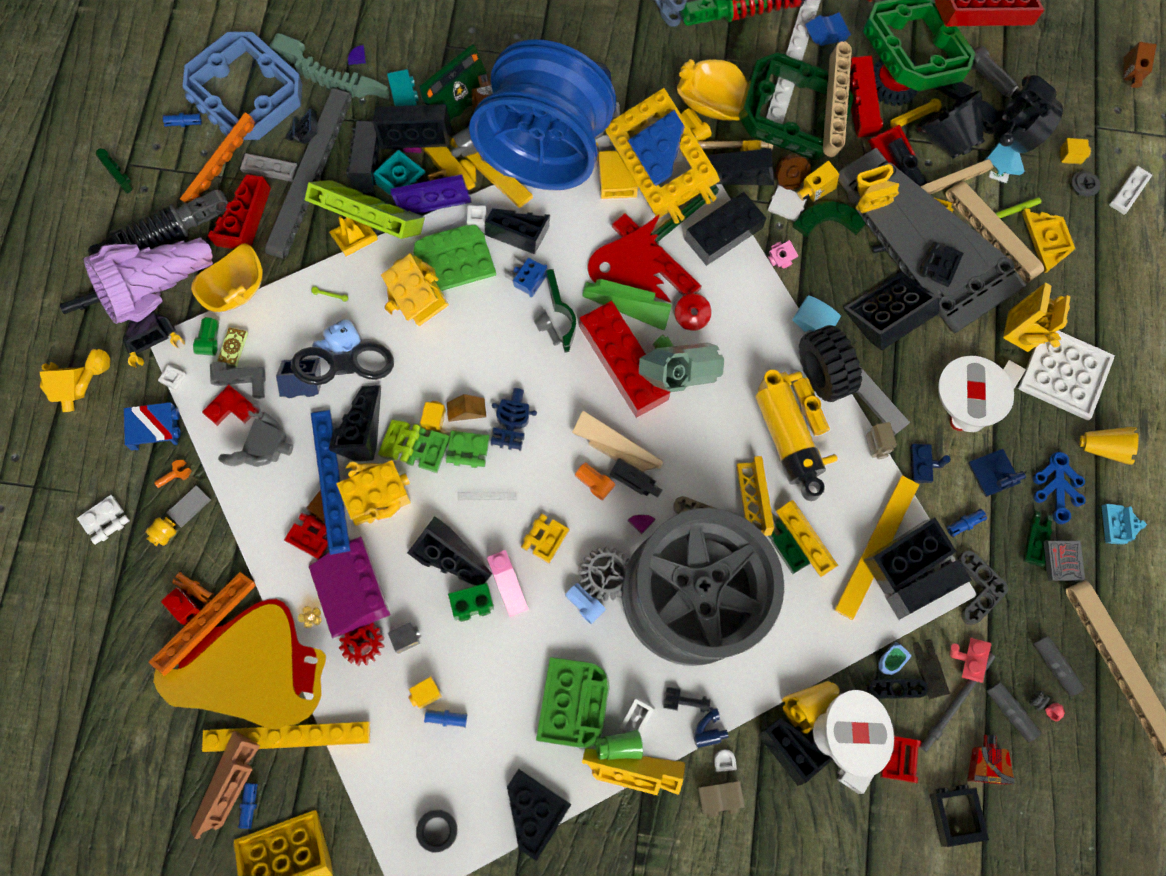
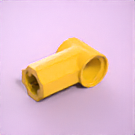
M688 108L683 111L681 115L698 142L711 137L712 133L709 125L706 122L702 123L694 110Z

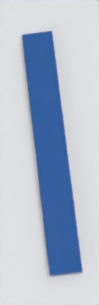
M330 410L311 413L329 553L332 555L349 552L351 550L344 502L336 484L340 482L337 454L329 450L333 433Z

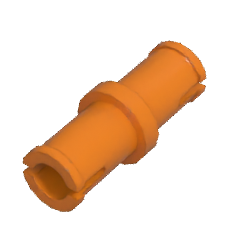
M181 572L175 576L178 579H173L172 581L173 584L185 590L187 595H193L205 605L211 601L209 598L214 596L213 593L201 587L199 582L192 581Z

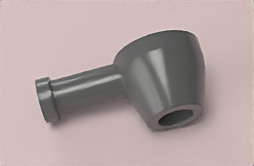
M546 311L541 313L534 320L538 330H547L554 346L560 344L562 340L559 338Z

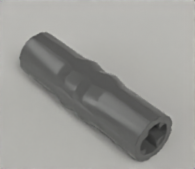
M1049 635L1034 643L1046 661L1047 666L1052 670L1053 675L1059 680L1070 697L1085 689L1073 672L1071 665L1066 661L1065 656L1060 653Z
M1001 681L987 690L988 694L1000 707L1002 713L1007 716L1009 722L1016 727L1027 742L1034 740L1042 733L1028 716L1026 710L1020 706L1019 702L1010 694Z

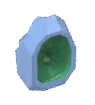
M894 642L881 656L879 670L884 674L892 675L897 673L910 659L911 654L902 645Z

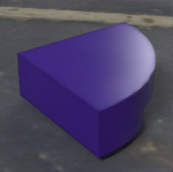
M364 45L358 46L350 52L348 56L349 65L366 63Z

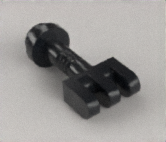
M666 688V692L674 693V696H665V700L672 701L673 703L672 705L664 704V709L678 711L680 704L701 708L702 713H705V711L709 712L711 699H707V696H703L702 700L680 696L681 689Z

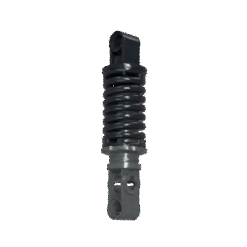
M214 190L189 203H183V206L175 208L170 204L163 208V210L158 211L159 217L156 213H152V219L150 216H145L146 223L143 219L138 220L139 226L136 222H132L133 229L130 225H125L126 231L123 228L110 231L111 238L88 248V255L96 254L100 251L101 246L110 244L137 245L139 250L147 247L153 249L161 246V244L167 245L168 241L174 242V238L180 239L189 236L187 229L198 227L199 224L224 214L227 210L225 207L229 202L221 190Z

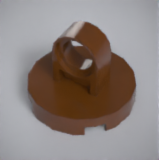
M788 155L779 160L775 171V178L784 189H797L804 179L810 175L811 166L802 155Z

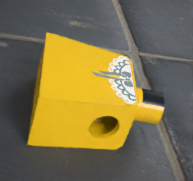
M827 161L804 179L803 188L797 192L799 198L804 201L810 197L812 201H816L835 190L839 179L838 171L830 161Z

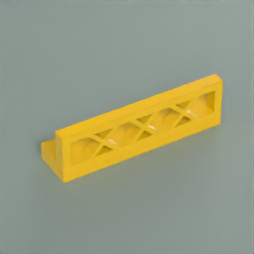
M754 456L753 462L737 463L736 465L744 518L751 523L754 520L759 522L762 526V533L765 536H769L773 532L774 523L762 456ZM752 468L753 475L750 479L743 475L742 469ZM748 484L756 489V493L753 496L745 492ZM751 502L759 507L756 514L748 510V505Z

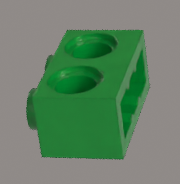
M488 583L448 594L454 619L459 620V622L470 620L473 615L485 616L491 614V610H494ZM484 596L487 598L486 604L482 606L476 604V600ZM466 602L467 608L464 611L457 610L458 603Z

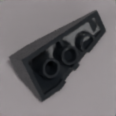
M435 516L407 552L408 555L422 565L441 569L440 572L445 574L449 572L458 576L460 580L475 586L485 584L492 575V572L451 527Z

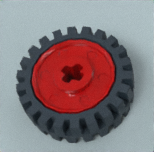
M881 58L875 63L873 68L877 95L879 96L878 101L882 102L885 100L884 104L886 105L891 102V106H895L896 103L898 106H902L903 103L907 104L914 99L918 91L896 82Z

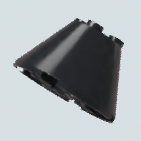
M981 90L967 94L956 100V103L953 104L954 106L949 108L945 106L939 112L930 115L916 126L915 131L951 156L952 159L961 154L965 155L971 152L972 146H978L985 142L983 137Z

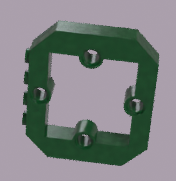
M779 52L758 59L751 69L738 114L750 137L815 161L827 156L823 151L826 107L817 118L819 126L823 128L821 139L800 131L799 126L794 122L790 121L783 125L759 115L762 105L767 104L775 92V85L769 81L771 74L793 82L798 88H809L827 95L829 72ZM850 90L848 94L847 121L854 98Z

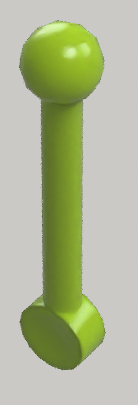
M317 287L311 289L314 295L319 293L339 298L343 302L348 301V296L345 294L338 295L319 290Z

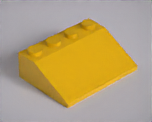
M317 810L233 840L238 876H333L331 859Z

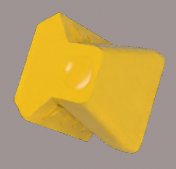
M884 165L858 174L857 189L861 198L856 209L861 213L887 206L894 201L893 197L899 194V183L888 181L893 174L892 165Z

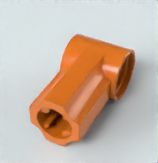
M586 462L575 473V477L588 486L590 491L600 500H604L616 486L608 476L601 475Z

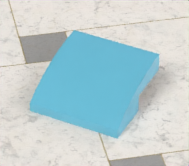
M808 295L792 320L804 332H807L808 330L814 331L827 325L836 326L841 315L826 303Z

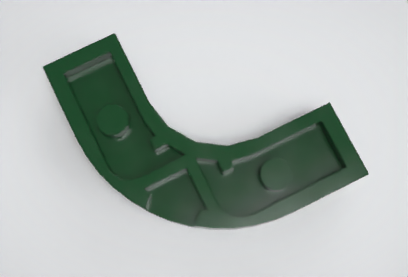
M825 201L808 208L792 227L807 237L820 223L836 221L857 235L866 223L862 216L852 207L840 202Z

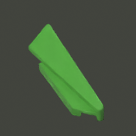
M603 279L597 280L595 284L586 282L582 293L583 297L601 305L613 301L620 313L660 330L666 329L672 304L654 301L656 293Z

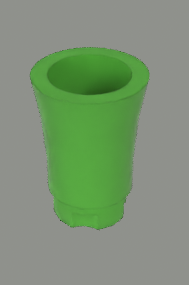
M638 729L596 739L595 748L598 759L642 758L643 744Z

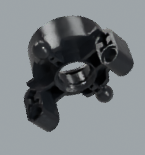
M1037 75L1025 76L1021 84L1023 89L1018 92L1017 97L1007 107L1001 110H996L988 102L982 100L983 132L994 134L995 138H1000L999 142L1002 146H1010L1018 153L1029 152L1041 145L1056 129L1063 115V105L1056 99L1057 92L1055 88Z

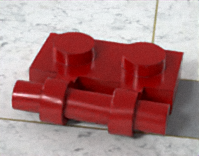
M302 512L299 520L304 522L303 525L299 526L294 523L284 541L319 560L328 547V541L324 539L327 535L326 525L316 520L315 516ZM310 527H314L319 530L317 535L308 531Z

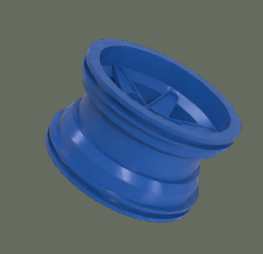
M537 39L524 40L509 45L499 54L491 72L493 93L477 105L470 120L469 133L473 145L490 166L504 176L515 178L521 184L544 190H566L577 187L591 176L598 156L595 137L609 126L614 115L616 94L613 85L605 72L593 60L569 46Z

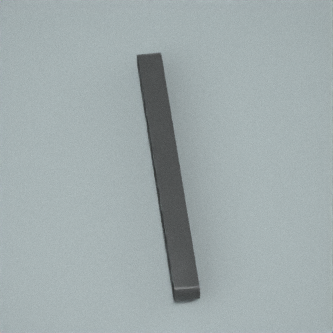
M336 88L331 90L317 123V134L308 144L267 241L266 254L282 259L287 258L310 203L305 201L308 182H317L320 179L351 104L352 94L350 92Z

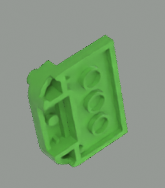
M476 225L461 226L423 237L415 242L414 256L435 268L436 277L439 279L435 282L441 291L496 276V270L485 235Z
M550 657L536 741L580 749L595 746L596 739L601 738L603 733L610 687L607 674L599 666L588 662Z

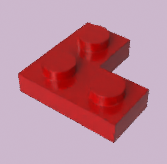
M228 385L202 413L218 426L230 413H233L245 424L252 417L248 414V411L255 414L257 409L232 386Z

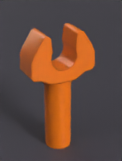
M176 460L172 462V471L154 482L157 488H160L176 477L182 480L187 479L192 472L190 468L179 472V469L187 464L186 461Z

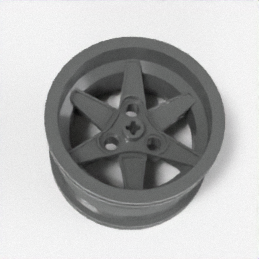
M698 508L673 516L664 522L636 549L627 564L621 589L622 605L627 622L638 640L649 651L675 664L700 666L740 654L755 646L769 633L779 616L783 604L784 576L780 560L773 545L754 524L726 510ZM681 539H687L686 566L658 557L669 544ZM705 539H710L723 545L732 554L711 565ZM742 567L748 578L750 597L726 585ZM712 572L719 574V581L713 579ZM652 573L665 579L677 591L659 613L651 593ZM678 576L684 577L685 585L678 583ZM701 604L707 607V614H703L700 611ZM719 608L745 613L739 626L722 639ZM692 611L701 625L703 641L687 638L673 630L668 624Z

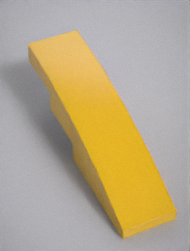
M447 147L423 148L439 170H446L448 177L462 174L468 190L475 187L472 179L457 159L452 156Z

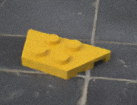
M1024 209L1022 214L1038 258L1044 266V273H1047L1075 250L1074 243L1064 217L1052 216L1044 212L1037 214L1030 212V209Z

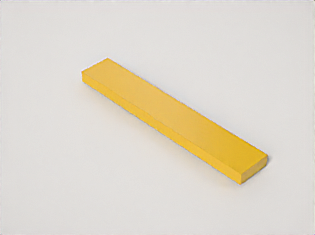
M452 138L451 145L456 148L457 145L454 138ZM479 153L465 157L519 209L533 199V194L515 178L504 176L488 163L482 161Z

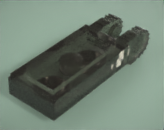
M928 639L924 642L928 657H923V651L919 642L913 643V649L921 678L928 686L927 696L930 700L948 695L950 691L937 654L935 655L933 643Z

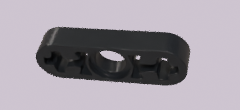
M878 679L868 684L867 692L876 699H916L927 694L928 686L921 679ZM898 683L902 686L903 691L900 695L893 692V684ZM916 683L918 687L922 688V691H919L918 694L916 690L908 691V687H914ZM877 684L879 688L887 687V691H881L877 695V692L873 691V687Z

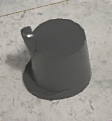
M469 126L453 135L457 145L451 151L453 157H458L460 154L462 157L478 153L471 140Z

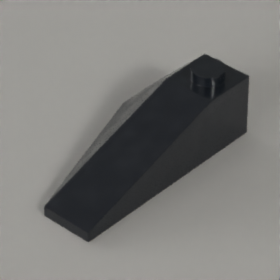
M380 385L361 387L351 403L352 408L348 414H344L340 427L335 428L332 433L329 445L331 452L353 461H374L378 440L381 399Z

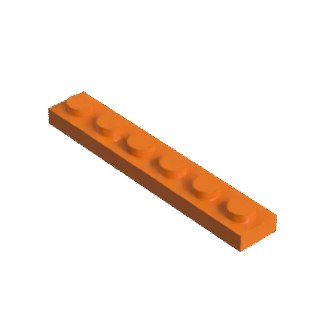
M247 113L242 115L181 196L180 200L184 203H189L199 198L204 190L206 191L210 187L213 178L221 173L222 166L232 158L235 149L242 145L247 133L253 130L255 121Z
M239 572L149 661V664L165 677L256 586L255 583Z

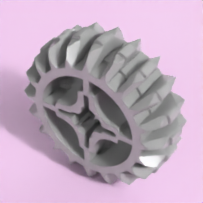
M600 547L597 548V554L592 550L590 552L591 557L585 556L584 560L586 563H581L580 567L585 569L579 572V575L585 576L580 580V583L586 582L587 585L583 589L587 590L590 588V596L597 593V600L601 598V595H603L604 601H607L609 596L612 601L616 599V595L621 597L622 580L627 567L625 563L629 561V558L623 560L621 558L624 554L623 552L616 555V548H613L611 553L609 552V547L604 548V553ZM599 559H608L603 567L593 566V563ZM614 562L618 565L621 576L620 573L614 570ZM608 568L610 576L605 579L602 572ZM591 572L598 577L599 586L593 581ZM608 581L620 582L614 589H604Z

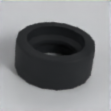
M431 810L424 814L416 827V838L419 845L432 853L442 852L450 848L458 834L457 823L454 817L443 810ZM433 818L444 819L449 826V836L441 844L430 843L424 835L426 824Z

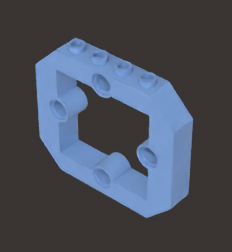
M227 32L185 65L183 89L186 94L184 96L191 104L194 102L202 114L206 113L210 122L213 125L217 124L221 132L227 136L239 120L224 107L218 96L211 95L202 85L214 76L217 78L226 77L230 72L228 65L247 51L258 61L263 76L267 78L275 77L284 85L271 97L266 95L257 97L254 101L256 109L248 114L255 121L253 130L247 133L244 140H259L301 106L302 82L299 74L253 32Z

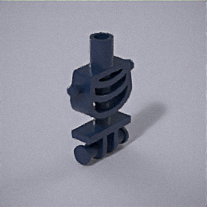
M513 388L511 400L502 399L499 405L492 403V408L497 409V421L505 426L506 429L493 427V435L502 437L492 436L491 446L497 445L503 449L504 445L509 446L508 450H512V448L519 451L522 450L523 441L518 442L514 441V439L524 440L525 433L515 432L514 429L526 427L529 423V415H537L536 410L529 411V404L522 403L524 390ZM500 415L508 419V421L502 419ZM506 437L510 438L509 442L505 441Z

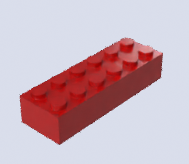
M1040 0L934 1L945 26L1034 25L1044 11Z
M613 301L579 317L581 331L636 418L669 400L671 392L654 386L639 374L640 358L646 355Z

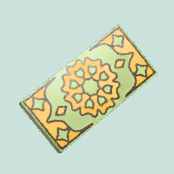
M228 327L217 362L227 363L228 366L237 368L248 332Z

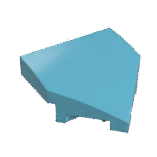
M1000 142L992 148L991 153L985 159L991 160L992 164L997 168L999 175H1002L1004 172L1021 175L1025 172L1020 153L1010 146H1002Z
M1102 505L1105 543L1127 544L1129 541L1135 540V536L1147 524L1144 520L1140 521L1136 517L1131 506L1125 508L1122 505Z

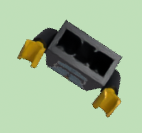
M154 311L140 322L130 321L127 332L123 336L127 353L130 354L128 363L137 368L136 361L139 365L143 366L144 360L136 354L169 339L168 336H171L170 343L178 348L176 345L178 340L184 345L185 340L176 335L177 331L167 317L161 314L157 315Z

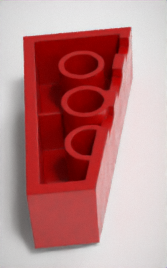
M872 55L852 57L849 90L854 96L851 115L856 136H876L883 126V120L880 116Z
M246 174L234 193L236 196L225 207L227 210L222 218H218L216 221L217 226L208 234L209 239L216 247L235 249L241 244L252 246L271 190L264 177Z

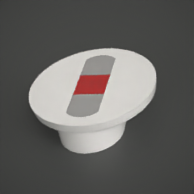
M979 356L957 358L945 367L939 379L938 394L943 407L951 415L956 425L966 432H977L985 426L1001 421L1012 408L1014 390L1008 375L1000 366L986 358Z
M852 690L837 696L829 705L826 713L820 715L814 723L813 736L817 747L824 754L831 756L835 763L847 773L861 777L873 776L879 773L889 762L894 746L892 723L884 706L871 694L860 690Z

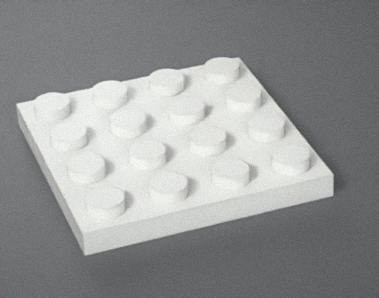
M1056 331L1062 339L1058 340L1061 345L1059 347H1052L1050 342H1045V344L1034 347L1018 389L1085 420H1090L1115 355L1061 331Z

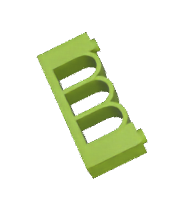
M332 180L308 182L305 201L400 239L421 235L425 217L406 211L395 205L386 204L378 198L363 195L355 189L348 188Z

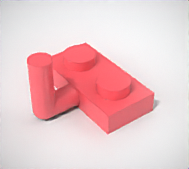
M971 638L967 653L959 652L958 644L954 643L951 645L950 656L954 659L965 661L962 678L983 683L991 643Z

